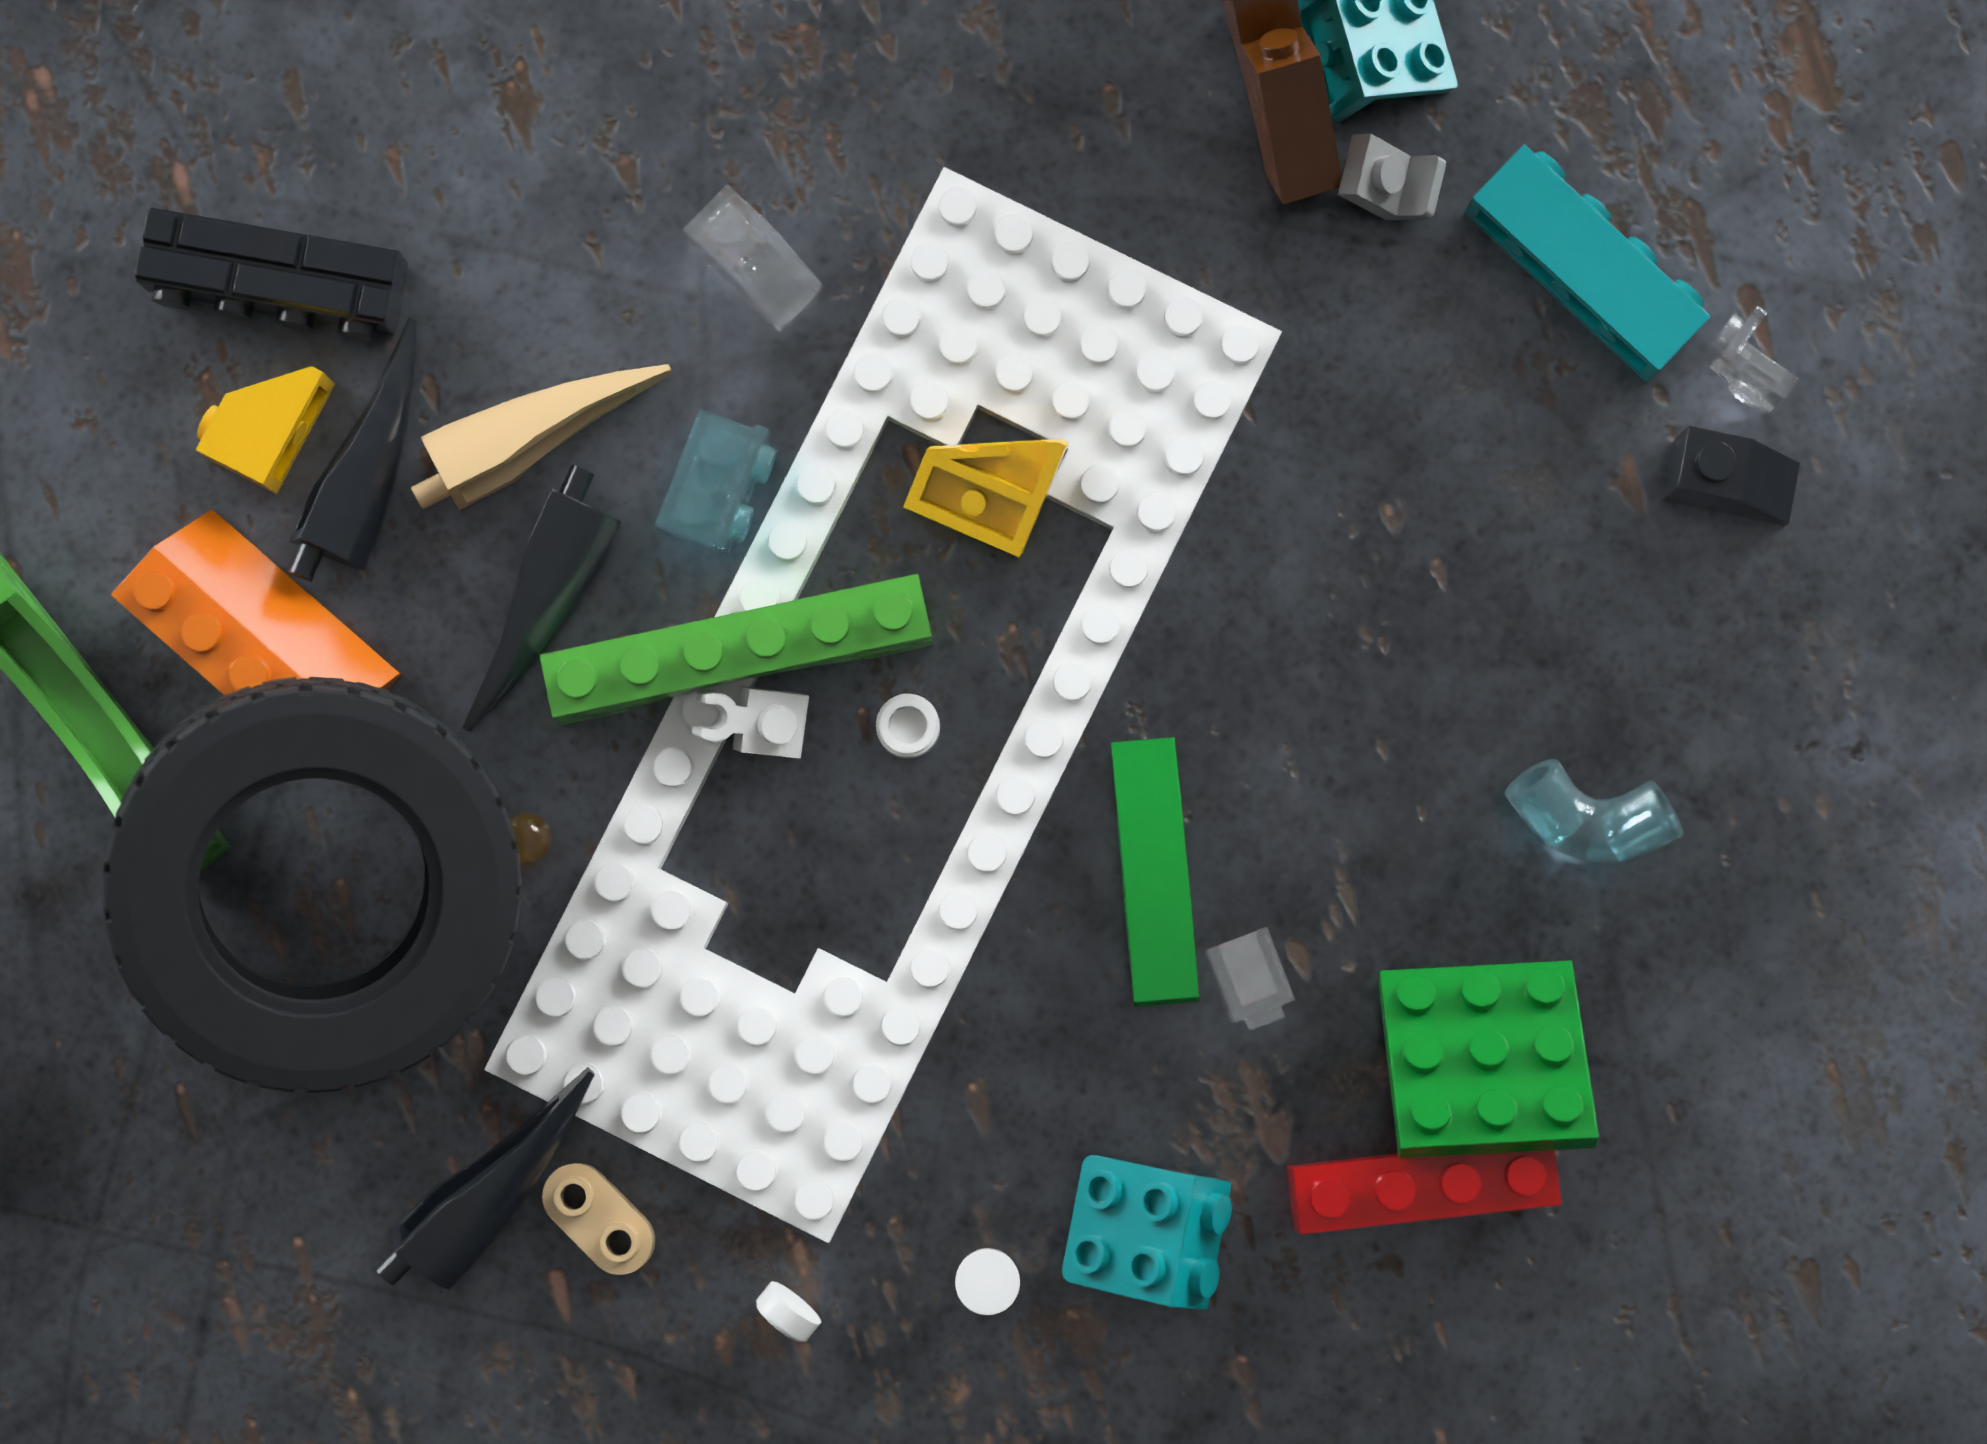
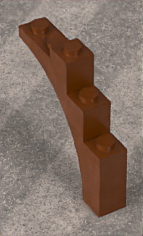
M1221 0L1246 85L1266 176L1282 204L1284 205L1339 188L1342 177L1321 56L1302 27L1298 0Z

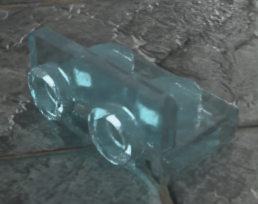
M699 409L655 523L656 529L725 555L729 554L733 541L742 544L749 532L755 513V508L747 505L756 482L763 485L766 484L777 456V449L770 447L772 437L768 428L757 424L754 428Z

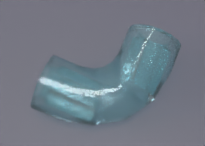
M1549 759L1521 773L1509 784L1504 793L1523 823L1549 848L1582 862L1621 863L1654 852L1683 836L1682 826L1673 807L1660 787L1652 780L1645 782L1622 796L1610 800L1595 799L1583 794L1574 785L1558 759Z

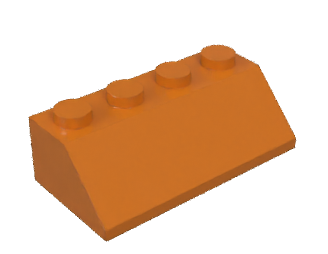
M213 509L154 546L111 594L113 598L224 696L247 686L251 688L262 685V682L291 677L309 679V676L344 678V681L355 683L359 681L389 690L402 675Z

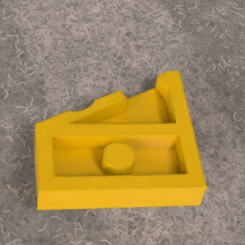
M1062 439L930 446L924 454L903 508L1020 557L1069 442Z

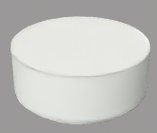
M901 694L891 698L881 707L876 719V732L882 746L890 754L903 759H914L923 756L933 748L939 737L940 722L935 708L925 698L915 694Z
M984 1248L970 1253L963 1259L956 1273L955 1286L959 1299L969 1310L981 1315H994L1006 1310L1015 1301L1020 1288V1276L1017 1266L1007 1254L996 1249Z
M770 1282L756 1299L757 1308L762 1316L777 1330L794 1341L806 1342L821 1324L819 1316L804 1300L777 1282Z

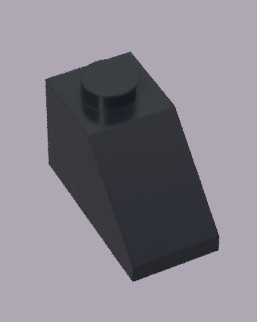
M1688 426L1674 439L1662 500L1787 526L1790 521L1800 462L1751 438Z

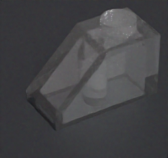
M728 184L683 229L690 248L778 331H781L823 288V284L774 227Z

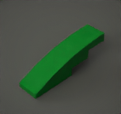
M1175 737L1111 742L1117 829L1123 878V899L1134 1007L1199 1002L1194 930Z

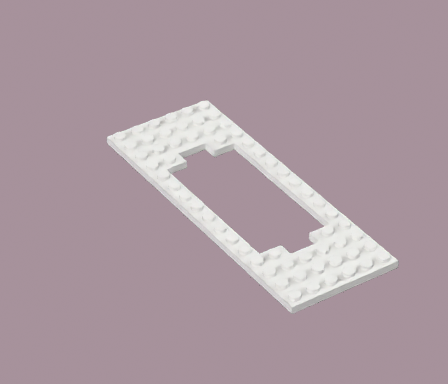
M943 167L715 617L793 601L799 598L888 421L939 446L960 445L979 409L1040 440L1062 439L1069 442L1065 451L1066 454L1056 472L1046 498L1112 530L888 981L885 982L818 948L796 993H793L707 950L706 947L729 903L661 870L727 740L713 742L692 734L693 726L710 727L717 722L719 717L717 706L697 701V693L706 690L716 691L729 696L735 704H739L741 686L753 687L758 677L673 697L484 1070L549 1102L581 1072L589 1067L595 1075L576 1113L577 1117L830 1243L1282 331Z

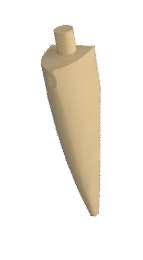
M667 364L617 371L567 382L509 400L447 424L421 437L439 473L412 486L411 489L422 510L451 496L460 511L516 482L554 448L596 419L673 374L672 370Z

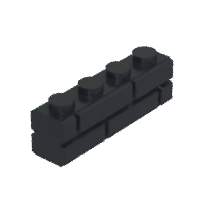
M152 207L148 210L142 237L143 246L140 247L135 278L136 282L146 291L153 293L151 301L176 309H189L191 300L213 303V312L239 320H251L253 311L276 315L275 323L302 331H312L314 321L338 325L337 334L365 342H374L376 332L394 335L396 332L401 308V297L404 293L408 273V262L398 250Z

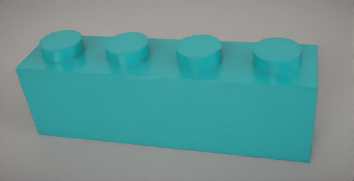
M1524 144L1473 196L1464 214L1648 383L1711 317L1702 308L1704 306L1702 297L1688 283L1680 279L1673 282L1656 266L1658 263L1656 255L1644 242L1633 236L1627 239L1610 223L1611 215L1600 201L1589 194L1580 196L1563 180L1565 178L1563 169L1551 156L1542 151H1538L1535 154Z

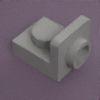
M1354 134L1351 138L1338 195L1384 220H1428L1435 213L1446 161L1437 155L1410 156L1373 134Z

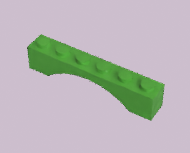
M0 553V669L29 700L64 743L115 817L117 809L121 804V799L136 771L139 770L144 763V759L151 753L154 747ZM219 830L216 831L207 848L200 873L232 848Z
M914 574L541 654L540 660L552 718L560 724L566 725L625 712L678 695L727 683L813 666L877 658L933 646L919 575Z

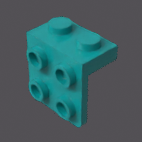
M1088 1156L1083 1161L1062 1267L1064 1279L1069 1283L1169 1307L1208 1310L1210 1297L1214 1294L1219 1282L1220 1270L1217 1258L1222 1232L1227 1228L1232 1213V1204L1229 1198L1232 1182L1178 1173L1104 1156Z

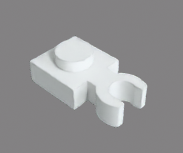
M741 686L739 704H735L729 696L716 691L706 690L697 693V701L717 706L719 717L717 722L710 727L693 726L692 734L708 741L718 742L727 739L732 733H735L733 750L743 753L801 759L809 695Z

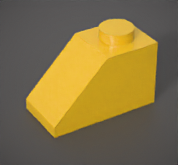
M310 366L226 393L219 407L213 405L204 414L197 430V438L200 442L195 450L211 462L277 495L329 398L335 383L323 371Z

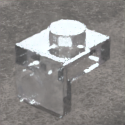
M1757 305L1744 319L1734 313L1712 342V345L1719 349L1720 352L1708 368L1730 382L1728 389L1738 400L1750 407L1758 409L1763 406L1771 411L1787 397L1799 378L1747 342L1768 313Z

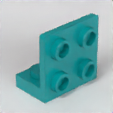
M1298 0L1302 27L1321 56L1332 124L1340 123L1378 99L1448 93L1457 87V79L1433 0Z

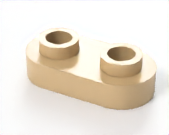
M572 1163L558 1168L549 1176L544 1185L542 1195L543 1205L548 1216L599 1268L611 1274L625 1275L638 1270L647 1263L655 1246V1235L650 1222L598 1169L584 1163ZM570 1184L580 1185L586 1193L585 1203L578 1209L569 1207L564 1201V1191ZM623 1230L629 1234L632 1244L626 1254H617L611 1250L609 1237L613 1231Z

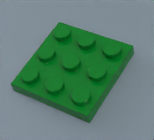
M1572 960L1380 971L1378 986L1399 1159L1596 1148L1599 1134Z

